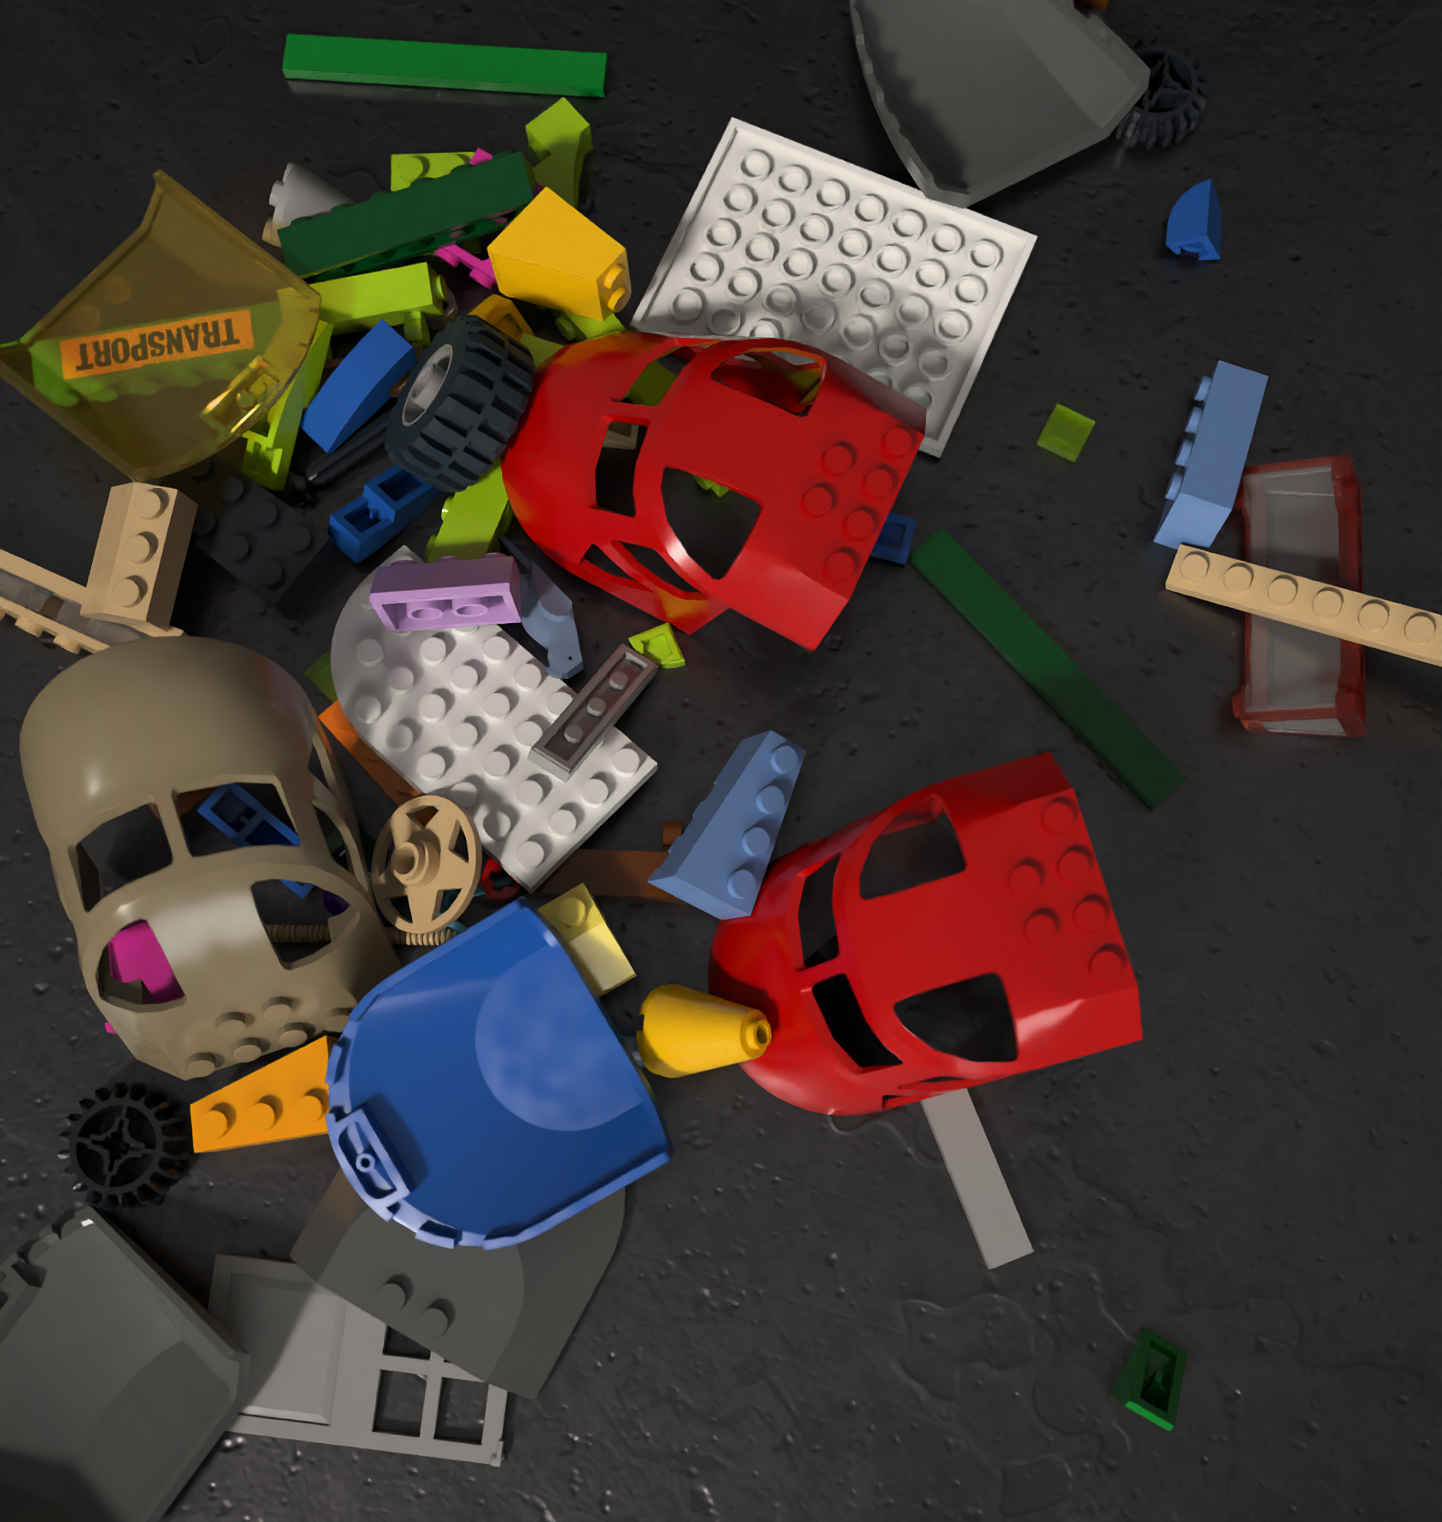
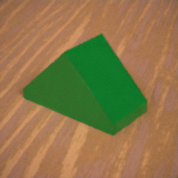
M1144 1328L1140 1332L1110 1396L1143 1417L1171 1431L1175 1426L1188 1352Z

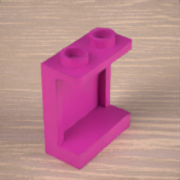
M139 918L122 927L110 940L114 980L124 983L141 978L158 1004L185 996L147 920ZM106 1022L107 1033L117 1034L111 1024Z

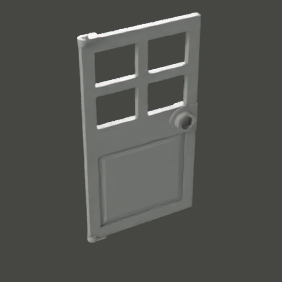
M224 1253L216 1254L207 1312L250 1353L247 1401L225 1431L484 1463L501 1467L505 1458V1437H503L509 1391L489 1384L482 1443L435 1437L443 1377L483 1381L432 1351L430 1358L385 1353L388 1325L317 1284L296 1262ZM382 1370L428 1375L420 1435L374 1429Z

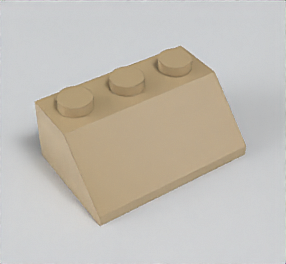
M131 482L111 487L79 615L168 632L198 504L178 489L140 482Z

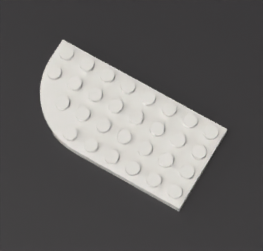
M403 545L378 567L391 566L393 562L398 560H413L418 564L425 562L407 546ZM377 567L352 593L342 609L334 630L330 654L331 674L341 709L351 727L364 743L422 796L436 795L446 797L460 804L472 817L477 827L482 850L532 894L657 771L658 763L615 726L610 729L567 783L527 759L530 749L578 694L562 680L552 678L545 673V666L497 624L389 633L370 603V591L378 569Z

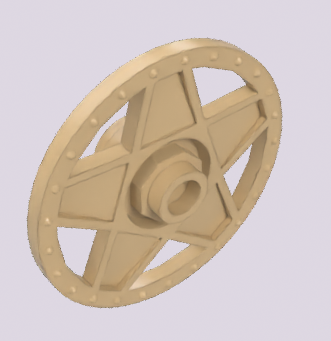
M424 795L411 799L400 806L384 825L376 842L372 858V887L381 912L398 929L414 934H431L441 931L456 921L469 905L476 891L482 866L480 836L469 813L460 804L449 798ZM428 806L441 807L426 827L411 815L415 811ZM460 826L467 839L469 861L454 851ZM393 838L395 850L391 857V865L385 870L386 854ZM462 889L451 907L439 916L444 890ZM408 896L413 922L402 917L392 905L390 899Z

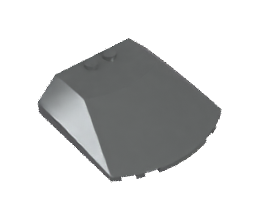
M89 1205L75 1211L73 1218L58 1226L48 1225L38 1232L40 1238L25 1251H14L0 1265V1522H158L247 1401L250 1353L97 1207Z

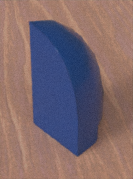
M1212 179L1198 183L1185 192L1172 208L1167 223L1166 245L1176 254L1181 253V248L1190 252H1198V260L1221 258L1222 219L1220 204Z

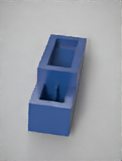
M382 319L360 340L328 378L300 420V428L328 455H331L391 398L388 390L418 363L413 347Z
M394 465L365 483L362 496L330 515L327 534L350 559L358 564L399 534L443 491Z
M237 782L219 785L197 810L231 838L232 842L240 848L275 844L298 846L300 844V838L292 828ZM279 879L302 899L315 886L311 883Z

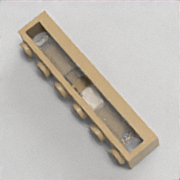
M0 549V620L3 619L5 614L17 619L15 623L17 627L30 634L40 637L42 632L45 631L56 636L53 643L75 654H78L81 648L91 653H96L114 645L138 639L163 636H189L184 631L171 625L168 627V632L83 617L79 614L86 587Z

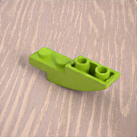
M297 310L292 312L280 329L260 366L251 388L238 435L248 439L241 472L259 485L271 490H284L302 411L303 408L309 407L318 393L334 325Z

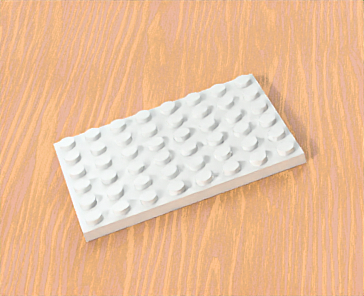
M732 117L632 318L630 330L678 332L697 335L769 337L796 341L818 348L847 362L927 408L925 436L918 450L941 458L1038 236L972 210L961 209L928 199L918 189ZM770 351L794 365L817 362L811 358L785 351ZM745 355L734 357L738 359L755 361L752 358L747 357Z

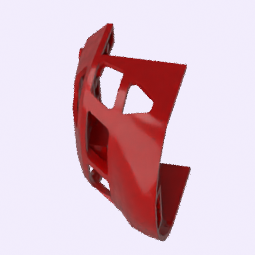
M646 330L613 331L566 345L544 360L535 369V374L532 376L534 380L533 389L527 398L529 402L525 412L521 414L518 420L519 425L514 434H511L506 442L507 446L500 455V463L508 500L522 528L549 558L574 575L665 623L669 622L671 626L688 635H691L731 608L802 647L814 651L853 593L923 441L927 408L847 362L818 348L796 341L769 337L697 335ZM770 351H785L811 358L817 362L794 365ZM669 353L688 362L658 405L647 406L621 403V400L646 366ZM745 355L747 357L752 358L755 361L738 359L734 357ZM711 376H713V377H715L716 379H718V380L724 382L725 384L731 386L732 388H730V387H728V386H726V385H724V384H721V383H719V382H717V381L712 380V379H711ZM812 402L806 416L799 417L798 415ZM615 420L620 423L648 426L635 464L633 483L635 517L599 507L596 502L595 469L609 424ZM666 468L680 469L712 481L755 500L760 506V513L745 543L720 580L713 579L688 556L667 521L661 492L663 471ZM620 541L654 549L678 575L700 592H685L660 579L640 564ZM592 544L597 545L616 565L635 580L605 572L588 562L584 558L585 553Z
M1050 752L950 778L919 789L884 809L852 821L826 837L807 842L795 850L774 859L767 866L751 916L720 920L711 945L708 961V993L761 1011L771 1027V1041L764 1054L759 1058L738 1064L756 1083L777 1098L812 1112L841 1116L879 1112L1143 1039L1138 985L1074 789ZM945 811L952 823L966 864L964 871L894 894L863 900L860 896L861 871L874 842L881 835L936 821ZM841 854L834 874L832 899L840 955L833 960L808 968L803 960L798 910L807 878L826 862ZM845 973L865 1020L882 1044L902 1060V1064L861 1067L833 1039L813 996V986L816 983ZM996 973L1001 977L1014 1024L1017 1055L1009 1058L1008 1062H973L936 1051L905 1028L893 1010L894 1004L912 995L983 974ZM939 1076L964 1078L942 1082L921 1081ZM885 1095L899 1096L891 1099L882 1100V1096Z

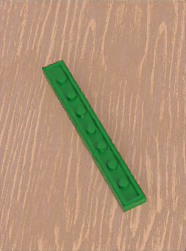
M287 34L282 70L286 78L604 98L608 58L607 53Z

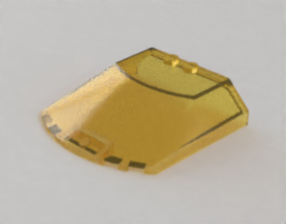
M158 169L153 174L156 186L140 227L22 338L14 342L0 344V377L135 483L161 478L203 461L231 444L257 423L280 399L302 366L314 340L322 304V297L318 291L161 169Z

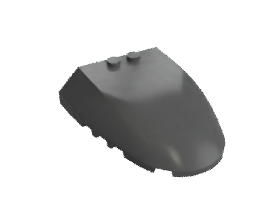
M850 0V15L855 43L864 78L875 109L891 143L908 172L925 197L934 201L964 209L1107 138L1148 89L1150 68L1098 17L1092 15L1087 19L1074 8L1073 0Z

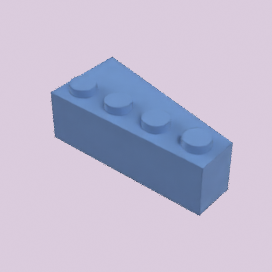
M1218 360L1211 376L1203 374L1194 395V399L1200 401L1198 407L1194 406L1188 417L1184 431L1188 432L1189 436L1187 440H1183L1174 464L1178 465L1176 473H1173L1165 493L1167 501L1153 542L1178 550L1180 544L1204 551L1209 549L1232 511L1269 376Z
M772 730L742 739L714 781V788L706 800L699 803L692 814L694 818L684 833L675 839L668 850L670 854L662 866L655 869L647 882L720 920L751 916L806 750Z

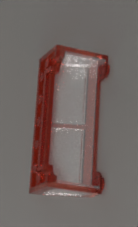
M1350 454L1244 467L1234 501L1235 510L1241 509L1245 518V562L1364 594L1362 486ZM1245 612V682L1242 683L1240 692L1233 693V713L1235 719L1240 718V722L1248 732L1334 737L1367 736L1365 645Z

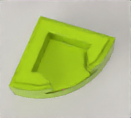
M669 622L628 638L634 651L661 668H677L685 665V660Z

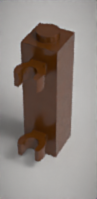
M664 822L663 852L577 849L532 894L537 899L554 900L584 883L596 901L689 904L647 882L655 869L660 868L670 854L668 850L675 839L683 834L682 822Z

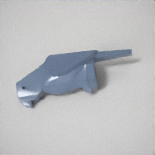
M502 535L499 537L500 544L510 556H514L516 563L525 572L524 575L520 574L522 625L535 641L548 650L550 666L545 667V673L552 678L560 680L569 679L583 670L572 601L532 559L530 561L514 544Z

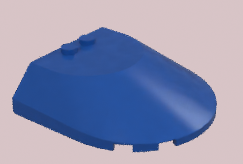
M525 896L505 906L376 985L363 997L348 1016L350 1019L339 1041L333 1045L328 1061L325 1083L329 1084L330 1111L325 1114L333 1150L344 1174L362 1199L383 1219L389 1222L393 1218L403 1226L417 1232L415 1238L433 1245L454 1249L457 1245L484 1246V1250H491L527 1241L671 1160L675 1153L658 1097L563 936Z

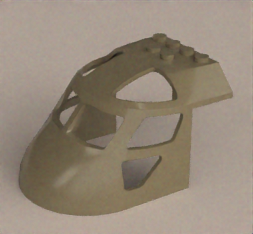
M194 636L152 637L117 644L93 653L63 670L38 694L24 718L20 732L19 751L24 781L38 830L49 848L51 866L60 900L67 916L74 925L78 944V961L87 990L96 1006L137 1060L186 1081L195 1077L210 1075L214 1071L241 1062L253 1061L259 1056L274 1051L299 1046L305 1041L332 1032H342L350 1019L348 1016L363 997L380 982L403 968L376 911L351 790L309 698L303 688L285 669L271 659L251 649L222 640ZM312 743L317 751L329 790L308 769ZM233 782L274 784L297 831L300 844L298 846L276 844L250 846L193 857L176 805L177 796L182 792ZM147 803H155L158 806L173 854V864L125 884L101 899L99 870L80 841L102 823ZM313 805L324 812L339 829L344 840L349 872L332 859ZM271 879L311 883L341 896L350 906L343 913L327 918L331 937L330 944L308 957L287 963L281 960L252 895L251 885L255 881ZM139 918L147 920L164 951L176 979L185 993L183 998L158 1004L141 978L124 983L113 979L109 942L122 927Z

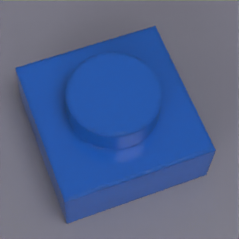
M889 512L870 556L906 565L917 519Z

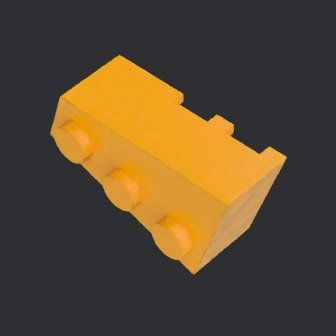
M326 1035L190 1104L194 1153L216 1152L329 1134L325 1114L330 1111L329 1084L325 1083L333 1045L339 1041V1038Z

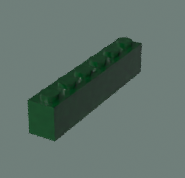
M503 151L495 154L491 161L478 165H459L453 168L450 174L435 179L431 177L420 178L413 181L410 187L395 192L389 190L380 191L371 195L370 200L355 205L349 203L340 204L331 208L330 213L315 218L305 216L294 219L290 226L278 229L277 232L289 279L298 286L360 275L504 229L539 194L532 165L522 151Z

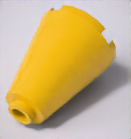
M679 984L660 985L649 993L642 1003L639 1015H645L643 1030H636V1042L642 1061L650 1072L667 1078H678L759 1058L766 1051L772 1035L767 1018L761 1011Z

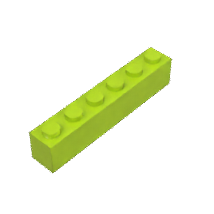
M523 333L520 339V343L528 347L534 359L535 369L544 360L564 347ZM500 456L495 458L493 466L486 474L482 473L479 481L473 486H467L466 490L456 492L454 497L449 496L442 510L443 524L438 535L433 534L426 547L425 558L427 563L436 562L438 558L445 556H455L462 560L480 559L482 555L487 553L499 552L501 548L499 537L502 535L506 536L514 516L503 483Z

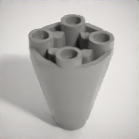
M289 162L284 173L283 182L276 180L272 188L269 204L276 208L274 216L269 217L266 222L262 240L281 248L277 230L290 226L294 219L305 216L315 218L330 213L331 208L336 205L346 203L355 205L356 203L306 167Z

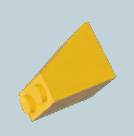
M547 186L487 247L499 291L507 297L602 322L613 311L615 313L621 311L631 297L632 291L626 248Z

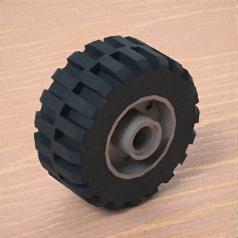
M460 315L456 319L449 321L445 329L440 330L434 336L433 342L422 352L418 363L410 371L406 384L400 390L396 406L392 409L391 421L387 426L385 434L387 436L385 448L393 464L446 493L462 492L467 489V486H473L478 482L480 475L487 473L493 466L495 458L500 456L507 446L506 442L511 434H514L519 425L518 420L521 414L525 412L529 402L527 398L533 389L534 380L532 376L535 374V365L528 347L477 315Z

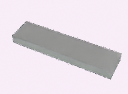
M622 643L530 749L527 759L567 783L652 680L659 665Z
M946 1077L936 1082L961 1080L963 1078ZM967 1088L920 1100L987 1268L993 1269L1034 1252Z

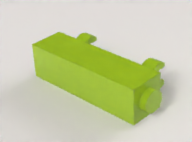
M427 262L279 290L283 323L287 321L294 310L301 311L333 323L331 337L371 330L383 319L390 326L404 324L406 341L412 343L413 348L427 347L431 344L426 319L445 316L443 301L448 300L447 287L443 276L438 275ZM330 343L325 360L333 359Z

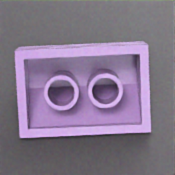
M487 553L482 555L480 559L462 560L455 556H445L438 558L436 562L419 564L413 560H398L393 562L391 566L378 567L370 591V603L389 633L522 622L520 572L514 556L507 557L502 553Z

